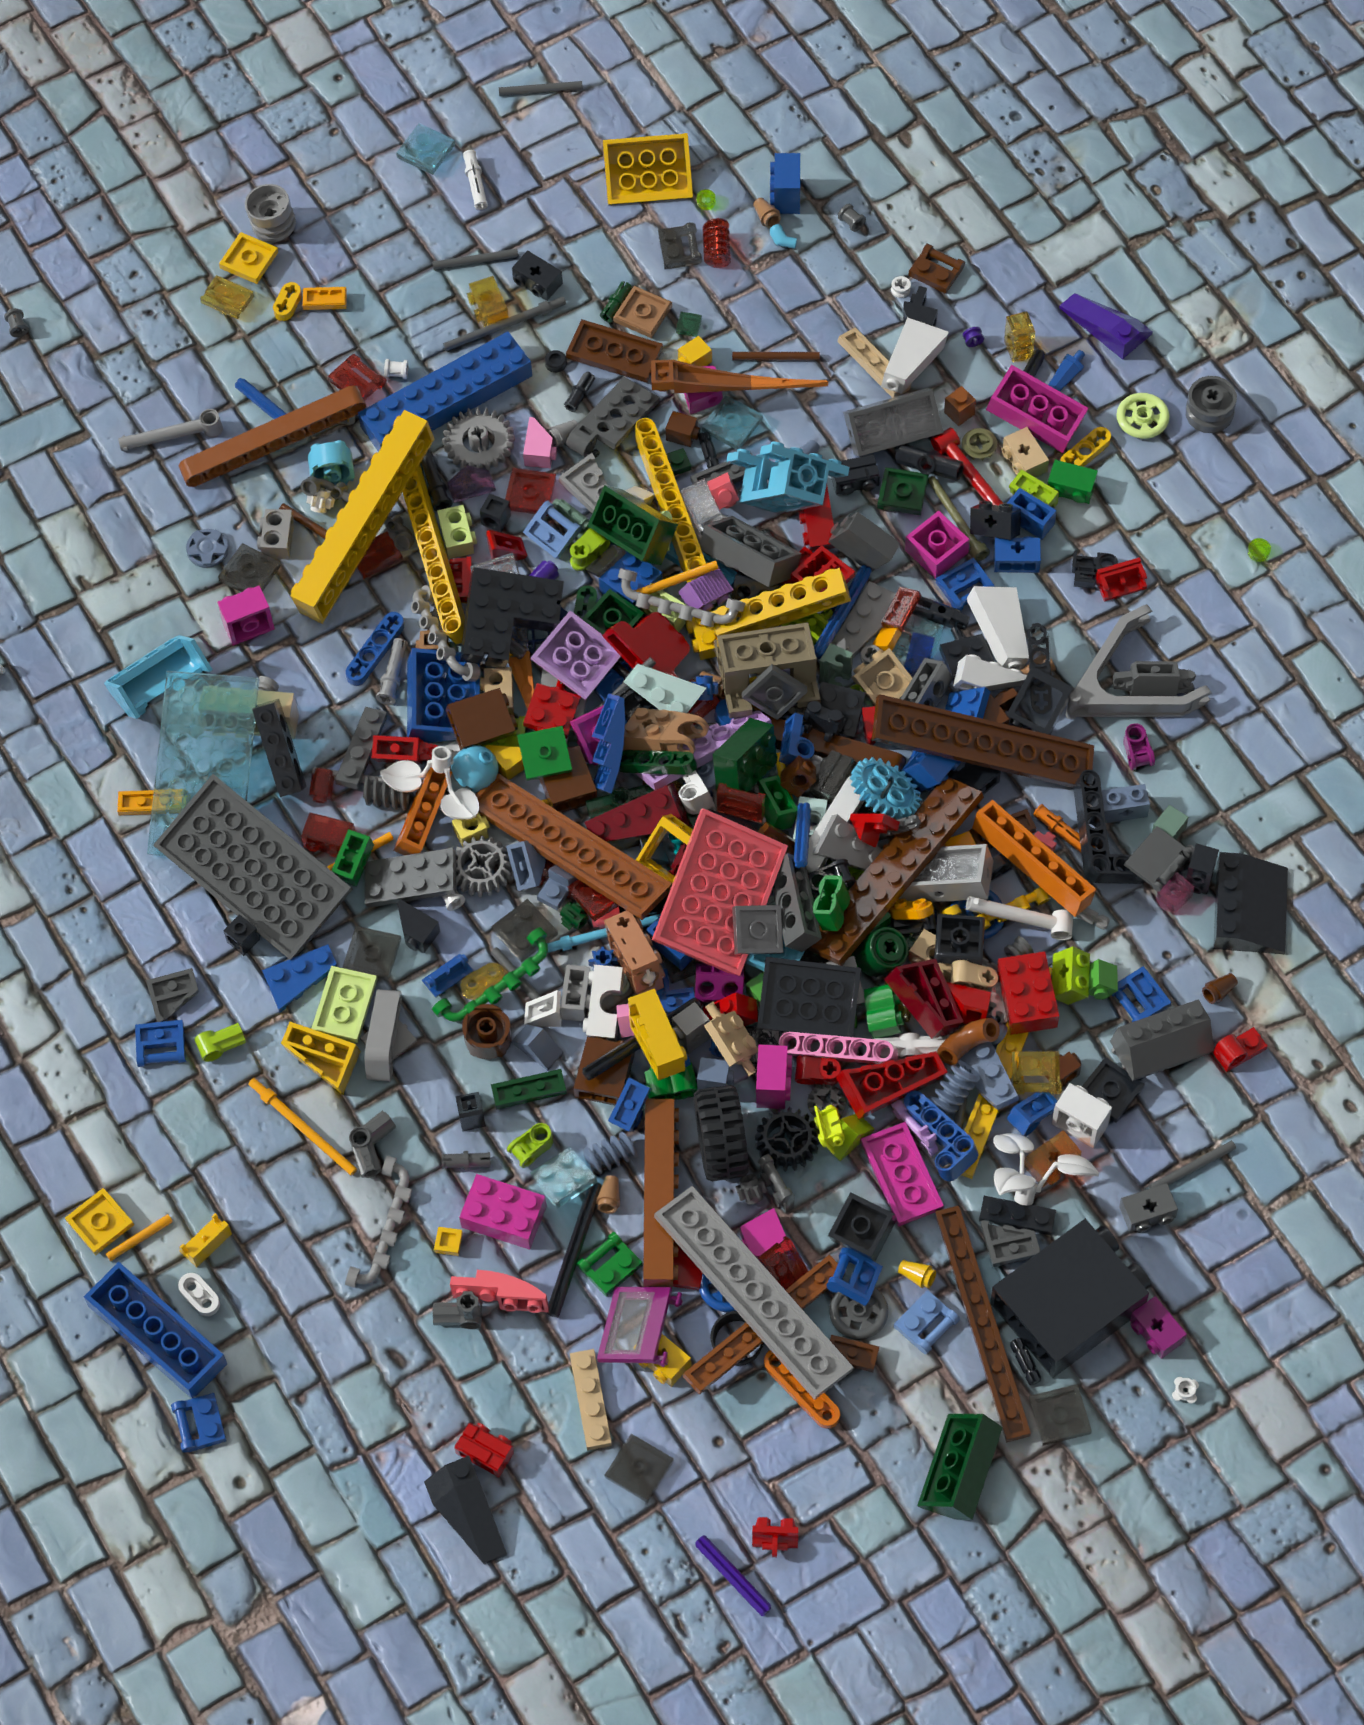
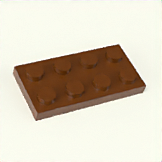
M581 319L566 351V358L648 383L651 376V360L659 359L663 350V344Z

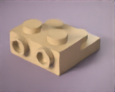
M890 648L885 652L882 649L878 650L871 656L872 662L868 665H865L863 662L853 670L855 675L851 677L862 692L867 693L866 695L874 705L879 694L899 699L912 680L911 675Z

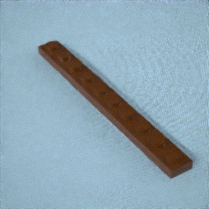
M958 1205L935 1211L997 1415L1003 1427L1002 1431L1006 1443L1030 1437V1428L960 1207Z

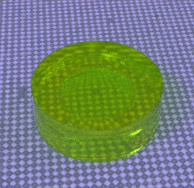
M1256 538L1249 543L1247 552L1252 560L1261 562L1269 557L1271 546L1265 539Z

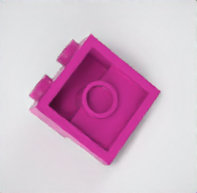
M603 706L570 721L586 763H593V765H597V763L592 762L600 740L592 737Z

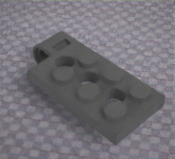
M623 377L571 431L566 440V446L584 457L593 451L597 440L615 450L635 429L636 422L639 419L645 418L659 404L660 397ZM632 401L634 404L626 405L624 402ZM618 414L621 418H613L611 415ZM599 428H607L608 431H607V432H601V431H599L598 429H599Z

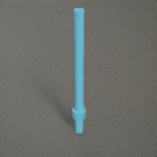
M661 914L645 917L643 920L640 919L643 928L650 926ZM606 928L569 937V935L560 937V940L547 943L548 953L563 949V951L570 950L572 946L606 938Z

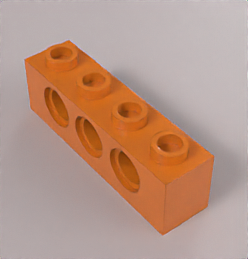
M430 767L426 776L421 779V787L417 789L393 851L402 855L416 854L422 851L441 799L447 788L445 773H437L432 767Z

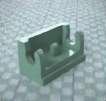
M830 643L820 659L819 683L822 681L842 686L840 682L834 680L836 677L850 680L852 677L853 653Z

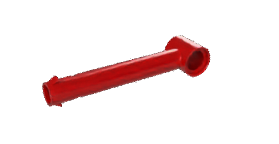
M950 427L944 430L943 433L931 438L934 450L938 451L941 455L947 453L950 458L963 461V475L983 500L991 501L992 505L1004 504L958 447L960 439L953 428Z

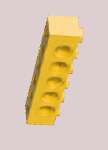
M840 568L829 569L823 574L806 577L800 582L785 584L779 589L762 592L759 596L741 599L740 601L745 602L743 612L738 611L736 618H741L736 622L732 621L728 624L714 623L716 636L768 629L850 602L851 598L845 577ZM827 587L824 592H819L822 588ZM801 595H805L803 599L798 600ZM784 602L782 606L776 607L779 603ZM721 606L712 612L726 615L729 612V608ZM762 609L759 614H755L758 610Z

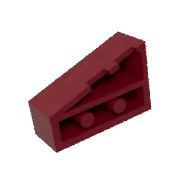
M936 958L898 966L884 979L931 1039L951 1035L964 1022Z

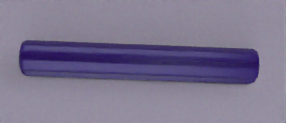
M705 1535L695 1542L698 1550L761 1616L766 1615L771 1610V1604Z

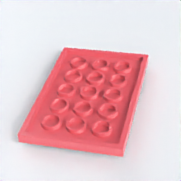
M701 809L652 940L724 972L740 976L748 954L735 955L732 907L767 904L788 845L709 810Z

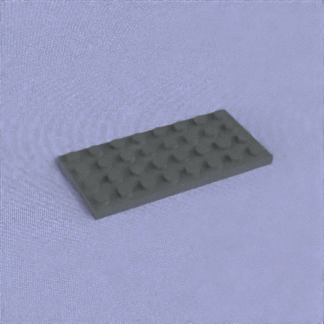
M214 774L210 776L153 844L155 848L237 916L240 914L257 928L258 934L290 960L298 956L353 890Z

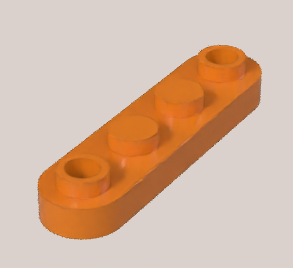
M769 1350L764 1356L765 1370L820 1427L825 1429L835 1427L840 1419L838 1406L825 1393L814 1400L775 1354ZM777 1360L781 1365L775 1367L772 1365V1362ZM828 1413L832 1418L825 1420L823 1415Z

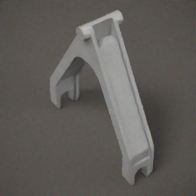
M1146 604L1120 617L1076 688L1070 694L1066 717L1070 720L1076 717H1182L1206 705L1210 701L1208 695L1212 694V692L1205 685L1184 696H1114L1100 687L1097 679L1123 637L1151 621L1148 614L1153 611Z

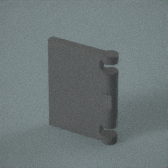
M1156 826L1125 862L1124 866L1150 884L1154 890L1160 892L1163 888L1162 884L1166 885L1185 863V857L1191 856L1192 851Z

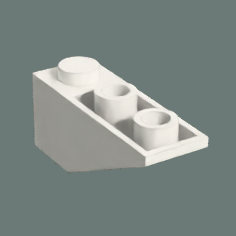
M966 655L958 661L953 687L962 690L986 687L990 691L1021 686L1027 675L1018 669L1004 668L997 662L981 660L977 655Z

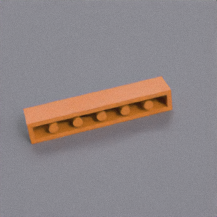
M993 799L976 813L972 828L1074 917L1091 905L1096 888Z

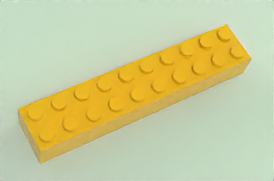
M406 410L395 419L392 431L384 437L381 449L373 455L370 467L362 473L359 485L351 491L348 503L338 512L337 521L333 527L327 530L326 539L322 545L316 548L312 562L305 566L301 580L291 590V598L299 613L321 624L325 621L435 440L427 420Z

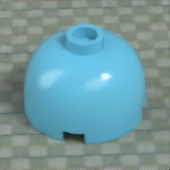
M472 745L466 747L453 758L454 763L451 765V770L454 778L464 788L466 786L473 788L471 790L473 792H479L481 789L488 787L495 781L498 775L496 757L484 746Z

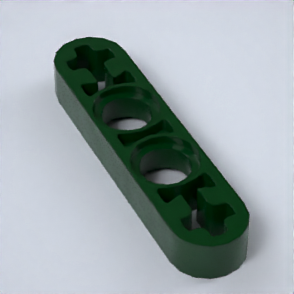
M624 750L619 771L623 773L686 775L695 771L698 764L691 752Z

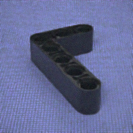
M1084 770L1075 782L1073 790L1083 870L1086 879L1092 883H1145L1146 881L1124 866L1131 855L1110 854L1100 777L1093 770Z

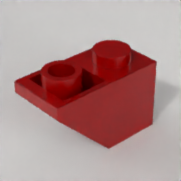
M946 982L964 1021L963 1024L986 1018L991 992Z
M735 992L714 1002L721 1014L735 1011L742 1019L744 1027L758 1021L757 999ZM703 1007V1012L711 1021L713 1018L708 1010Z

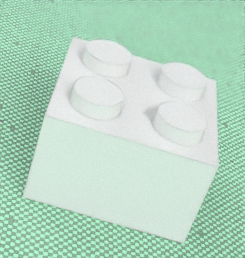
M1069 1083L1054 1107L1052 1125L1094 1148L1108 1127L1112 1107L1109 1106L1106 1100L1099 1097L1095 1098L1088 1094L1085 1088Z

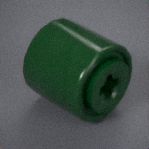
M889 927L878 929L868 934L854 951L856 964L861 968L862 972L869 976L877 977L884 975L901 966L906 961L908 944L905 937L898 930Z

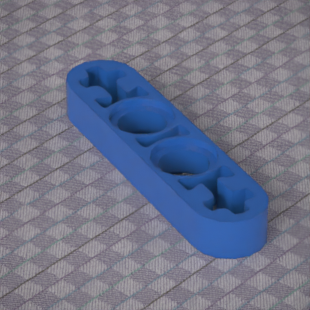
M390 612L385 615L346 668L348 683L354 686L362 685L393 645V640L398 638L404 629V620L400 613ZM398 621V625L393 624L390 628V622ZM380 636L388 639L384 644H377L375 640ZM367 653L375 655L372 661L363 660V656ZM360 670V676H359V675H356L355 677L352 676V673H355V674H356V673H358V671Z

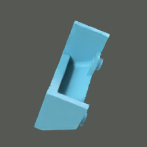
M178 635L110 677L104 684L129 717L137 719L146 712L147 703L183 679L194 681L203 675L202 671L210 672L213 669L193 638Z

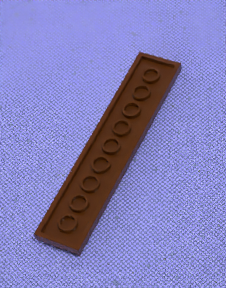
M881 694L876 697L872 741L1074 788L1075 782L1084 770L1093 769L1094 745Z
M950 777L942 781L940 785L938 784L914 814L921 820L919 828L909 829L907 832L896 834L858 878L856 883L848 890L850 902L843 912L844 922L838 931H822L819 925L822 939L807 950L842 966L984 798L983 793Z

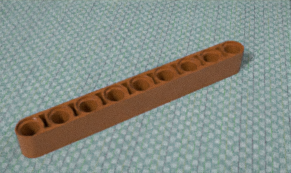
M348 386L182 460L178 465L180 472L188 487L198 486L358 415V412L366 408V403L357 386Z

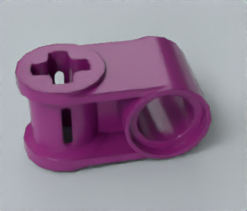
M1138 723L1130 724L1126 728L1123 739L1130 769L1135 770L1136 767L1144 765L1154 766V753L1145 728ZM1135 735L1140 739L1134 740L1130 736Z

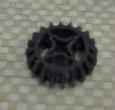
M789 1107L787 1112L783 1113V1110L779 1108L777 1115L770 1111V1119L763 1117V1125L757 1126L759 1133L755 1134V1140L757 1141L756 1149L761 1150L759 1152L760 1158L770 1154L774 1160L776 1170L780 1165L783 1166L785 1172L788 1170V1166H792V1169L796 1171L797 1164L805 1168L806 1160L813 1161V1154L818 1153L817 1145L820 1144L817 1137L820 1131L818 1128H815V1121H809L810 1116L808 1113L801 1116L800 1109L792 1113V1108ZM789 1125L796 1126L799 1129L791 1128ZM780 1126L781 1130L779 1133L773 1134V1137L768 1138L770 1133ZM785 1132H786V1135H787V1137L789 1138V1140H791V1141H790V1146H789L788 1141H787L786 1138H785ZM802 1141H807L801 1150L795 1152L797 1145L802 1144ZM776 1150H783L784 1152H786V1154L780 1153Z

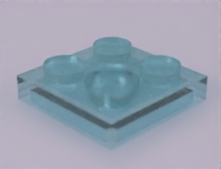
M418 123L396 155L398 159L433 175L455 146V140Z
M725 395L702 425V431L709 432L712 437L736 450L741 449L763 420V415Z
M571 1147L530 1172L532 1179L556 1208L564 1205L597 1183L596 1176Z

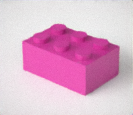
M476 1174L459 1216L461 1228L530 1250L547 1207L546 1198L544 1195Z

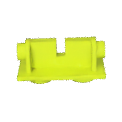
M828 1105L822 1111L817 1106H814L816 1112L814 1121L820 1130L818 1139L822 1147H827L834 1155V1147L841 1146L845 1140L840 1124L839 1111L834 1105Z

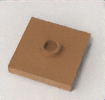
M633 286L613 317V321L652 338L672 308V302Z

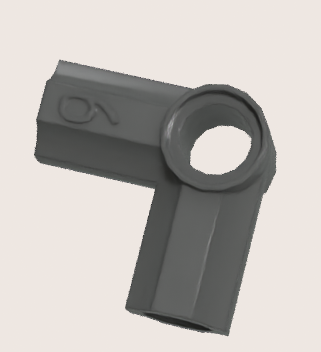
M464 1291L461 1296L457 1297V1303L440 1302L433 1304V1325H459L464 1329H478L481 1327L482 1301L472 1291Z

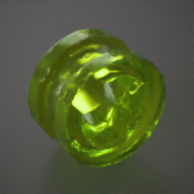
M709 189L699 191L696 197L697 206L702 210L712 209L716 204L714 192ZM707 197L710 198V202H708V203H707V201H705V203L702 202V198H705V199H707Z

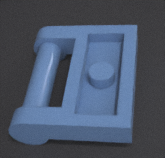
M545 501L523 533L554 558L559 559L574 537L580 533L582 527L577 523H572L553 508L554 505L551 502ZM549 515L568 530L566 534L563 535L544 520L545 516Z
M927 1290L894 1323V1328L922 1353L927 1354L932 1349L931 1346L950 1326L956 1325L960 1321V1317ZM941 1314L945 1319L925 1339H921L919 1336Z

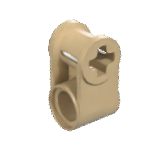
M967 960L952 962L951 983L988 991V988L995 986L998 982V975L991 967L974 964Z

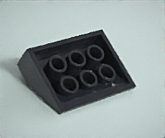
M1219 852L1216 869L1213 949L1285 955L1287 867L1246 854Z

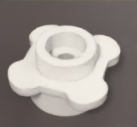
M1177 1377L1174 1380L1176 1387L1172 1393L1173 1399L1175 1401L1185 1400L1190 1404L1195 1403L1197 1400L1195 1393L1199 1383L1194 1379Z

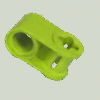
M589 528L570 547L571 567L577 571L587 569L598 557L607 551L610 541Z
M537 1123L508 1145L507 1151L510 1154L513 1153L519 1160L521 1168L530 1166L539 1156L552 1147L553 1136L551 1129L544 1123ZM540 1134L547 1135L546 1139L542 1141L536 1140V1137Z

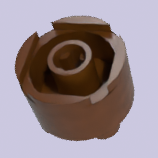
M482 1004L475 1007L473 1011L464 1017L462 1030L465 1045L472 1056L481 1059H494L506 1054L512 1042V1032L509 1017L501 1008L492 1004Z

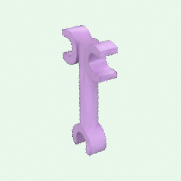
M898 1099L891 1104L894 1108L893 1114L898 1119L906 1122L907 1126L920 1138V1145L923 1149L926 1148L928 1150L929 1156L932 1157L939 1152L935 1141L937 1137L934 1133L931 1134L929 1132L928 1126L922 1127L908 1113L901 1100Z

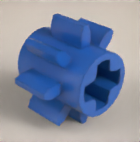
M696 676V682H692L706 687L698 700H713V694H718V682H713V676Z
M604 946L597 952L593 950L592 956L594 959L588 960L589 966L593 967V971L594 965H618V958H613L614 950L608 951L604 949Z

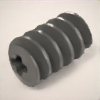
M366 776L363 788V798L366 805L371 806L374 801L375 806L380 807L383 802L385 808H389L392 804L394 809H398L401 805L403 810H408L413 792L394 790L384 781L380 785L377 777H375L373 783H370L369 776Z

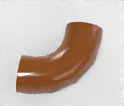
M985 1018L972 1021L960 1027L937 1049L940 1059L949 1065H955L974 1047L997 1040L1000 1033L998 1022L993 1018Z

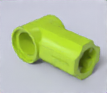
M239 1023L216 1032L212 1030L204 1031L195 1037V1043L204 1062L214 1061L220 1058L223 1052L246 1043Z

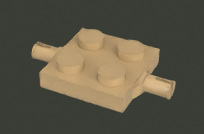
M714 1002L708 1004L705 1008L713 1019L704 1027L729 1067L735 1064L742 1065L748 1077L753 1075L757 1070L749 1059L758 1053V1048L754 1038L749 1035L744 1027L742 1019L735 1011L721 1014Z

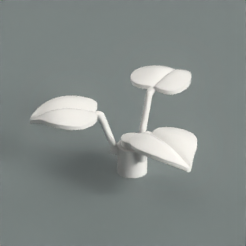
M457 740L446 746L435 747L432 751V760L427 761V765L422 773L419 765L409 760L398 761L380 771L384 782L394 790L413 792L421 787L422 782L420 778L425 777L430 767H432L435 772L445 773L450 794L445 795L441 799L440 807L443 813L453 819H472L478 815L479 802L476 795L467 788H460L455 792L452 788L450 769L454 763V756L460 751Z
M1014 1133L996 1135L993 1139V1144L1000 1151L1010 1154L1018 1153L1020 1156V1173L1011 1168H999L994 1173V1184L999 1195L1015 1192L1014 1200L1021 1205L1028 1206L1033 1204L1035 1193L1041 1192L1042 1186L1055 1168L1069 1175L1099 1177V1172L1087 1159L1078 1155L1065 1154L1058 1156V1162H1054L1037 1185L1035 1178L1024 1175V1152H1033L1034 1145L1032 1141L1025 1136Z

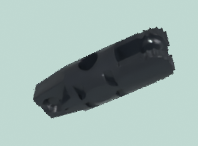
M917 595L915 602L930 610L914 606L910 611L911 614L949 628L959 626L960 629L966 630L970 620L969 616L960 613V610Z

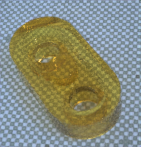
M488 963L465 976L460 984L463 996L471 1000L480 997L487 988L496 985L505 976L503 967L498 963ZM491 971L497 972L494 976L489 975ZM470 983H476L475 987H469L468 985Z

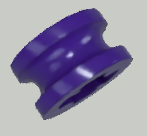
M971 327L963 333L967 347H976L984 341V335L980 327Z

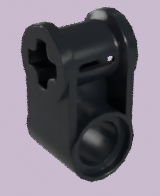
M840 859L834 861L830 865L810 873L808 876L810 887L816 896L820 894L819 887L815 886L825 875L841 876L846 888L856 883L855 877L851 876L848 869V860Z

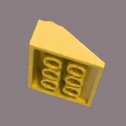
M688 133L603 140L608 205L693 198Z

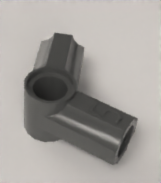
M383 1110L362 1127L354 1128L349 1135L351 1148L362 1178H371L382 1172L374 1145L396 1128L391 1117ZM360 1138L367 1140L363 1144H356V1141Z

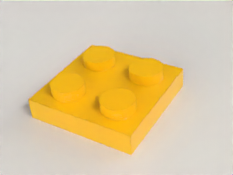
M240 232L220 261L219 267L224 271L258 284L279 253L278 248Z
M104 1188L65 1217L66 1222L95 1256L134 1226L133 1221Z

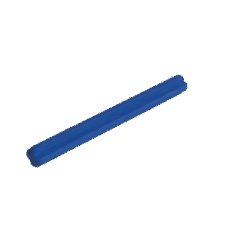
M862 565L848 587L851 601L837 606L816 642L814 650L818 659L822 658L829 644L832 643L872 572L870 567Z

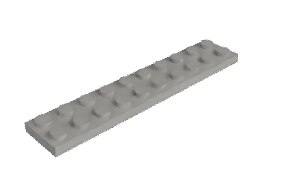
M693 1186L655 1213L654 1218L814 1400L852 1372L853 1366Z

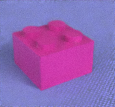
M937 511L906 536L905 551L936 579L968 554L970 539L940 511Z
M260 585L254 588H247L233 596H226L217 602L223 625L233 646L275 630L270 608Z
M758 1045L756 1108L785 1109L786 1101H790L792 1055H788V1046Z

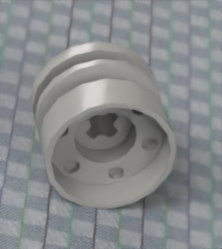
M265 184L254 188L247 195L245 210L257 238L266 242H276L285 239L294 231L296 225L295 214L284 188L275 184Z

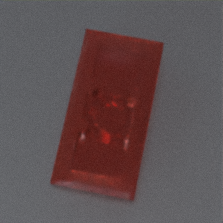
M899 587L881 621L882 627L898 628L903 632L922 596L920 591Z

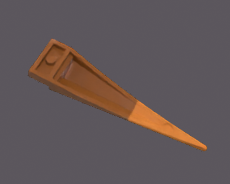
M651 360L652 390L660 392L674 390L675 394L828 386L827 380L754 376L701 367L677 360Z

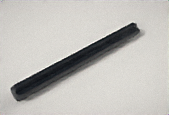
M692 998L667 1014L671 1027L672 1018L694 1002L701 1009V1002L697 998ZM635 1035L584 1067L582 1071L584 1077L587 1080H592L639 1050L641 1047Z
M591 1181L588 1185L548 1304L549 1312L547 1314L549 1316L559 1317L577 1265L576 1263L578 1262L597 1205L596 1200L602 1184Z

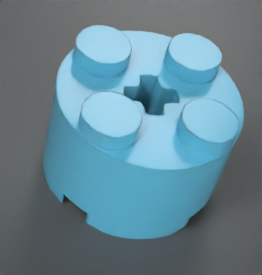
M344 441L316 443L311 446V451L308 454L310 476L328 480L335 485L339 482L347 485L350 480L351 482L354 480L352 452Z

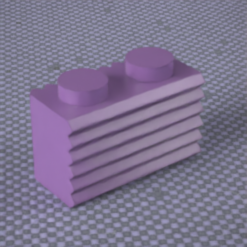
M719 568L688 582L679 591V595L684 599L686 605L709 611L714 607L713 604L717 603L719 606L725 603L733 588Z

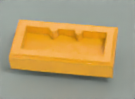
M303 288V310L346 309L347 288Z

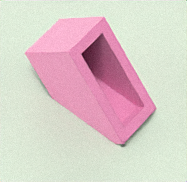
M529 417L523 452L524 466L551 469L552 460H556L557 447H553V438L534 417Z

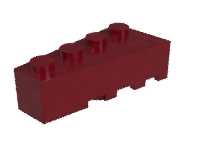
M674 783L663 786L584 822L587 830L604 841L652 834L662 816L669 814L674 815L687 826H692Z

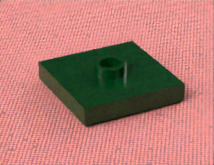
M885 467L877 509L921 516L929 474Z

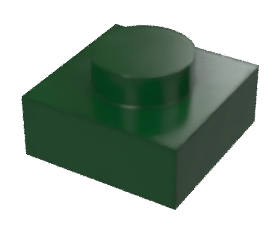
M684 448L666 454L674 476L692 470Z

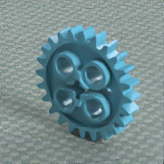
M873 757L870 760L864 758L852 770L850 779L853 781L851 786L856 788L854 793L860 794L859 800L866 801V807H873L874 813L879 811L881 814H886L892 818L895 817L898 820L914 815L920 807L919 803L922 799L918 797L921 793L915 790L917 785L911 784L912 778H906L904 776L906 772L898 771L897 765L892 767L890 761H887L885 764L881 758L878 761ZM890 779V780H891V783H890L889 787L887 788V790L885 791V793H884V795H883V798L881 799L880 796H881L883 790L886 788V786H887V784H888V780Z

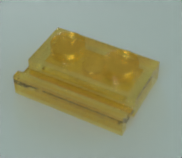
M216 275L205 290L204 296L200 297V300L204 305L239 319L240 313L244 312L254 297V293Z

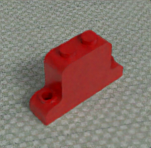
M659 612L651 613L634 628L627 622L620 621L602 635L632 669L637 663L642 665L651 657L656 662L652 669L677 678L679 677L675 674L674 669L690 651V646L684 636Z

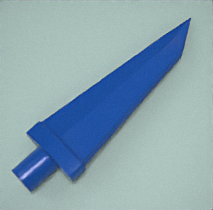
M1078 350L1074 356L1066 354L1048 385L1061 391L1084 368L1080 361L1085 356V353Z

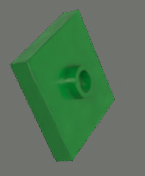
M563 726L517 735L527 781L572 772Z

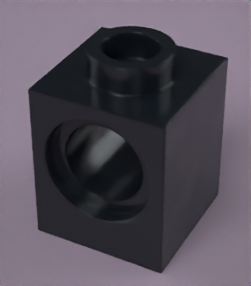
M489 493L480 509L481 525L502 533L511 517L510 501Z
M240 914L223 930L227 943L243 956L260 940L257 928Z

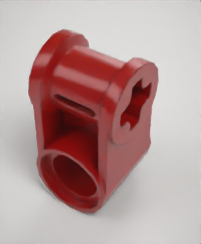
M807 1055L798 1056L795 1082L804 1085H822L823 1083L835 1085L838 1083L836 1077L841 1072V1066L833 1058ZM829 1069H834L832 1075H827Z

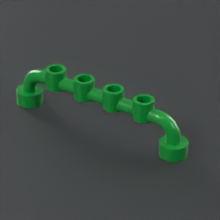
M542 927L533 930L527 936V940L533 947L538 945V953L526 959L516 970L507 973L496 985L487 988L476 1000L467 1003L464 1009L457 1013L450 1011L452 1004L447 998H443L432 1007V1011L437 1017L443 1016L449 1021L460 1022L478 1005L486 1004L487 1002L492 1005L497 1004L503 998L500 994L503 990L508 988L510 991H514L522 984L520 981L522 976L527 973L529 977H532L540 971L541 968L538 964L546 958L548 953V944L545 940L547 937L546 932Z

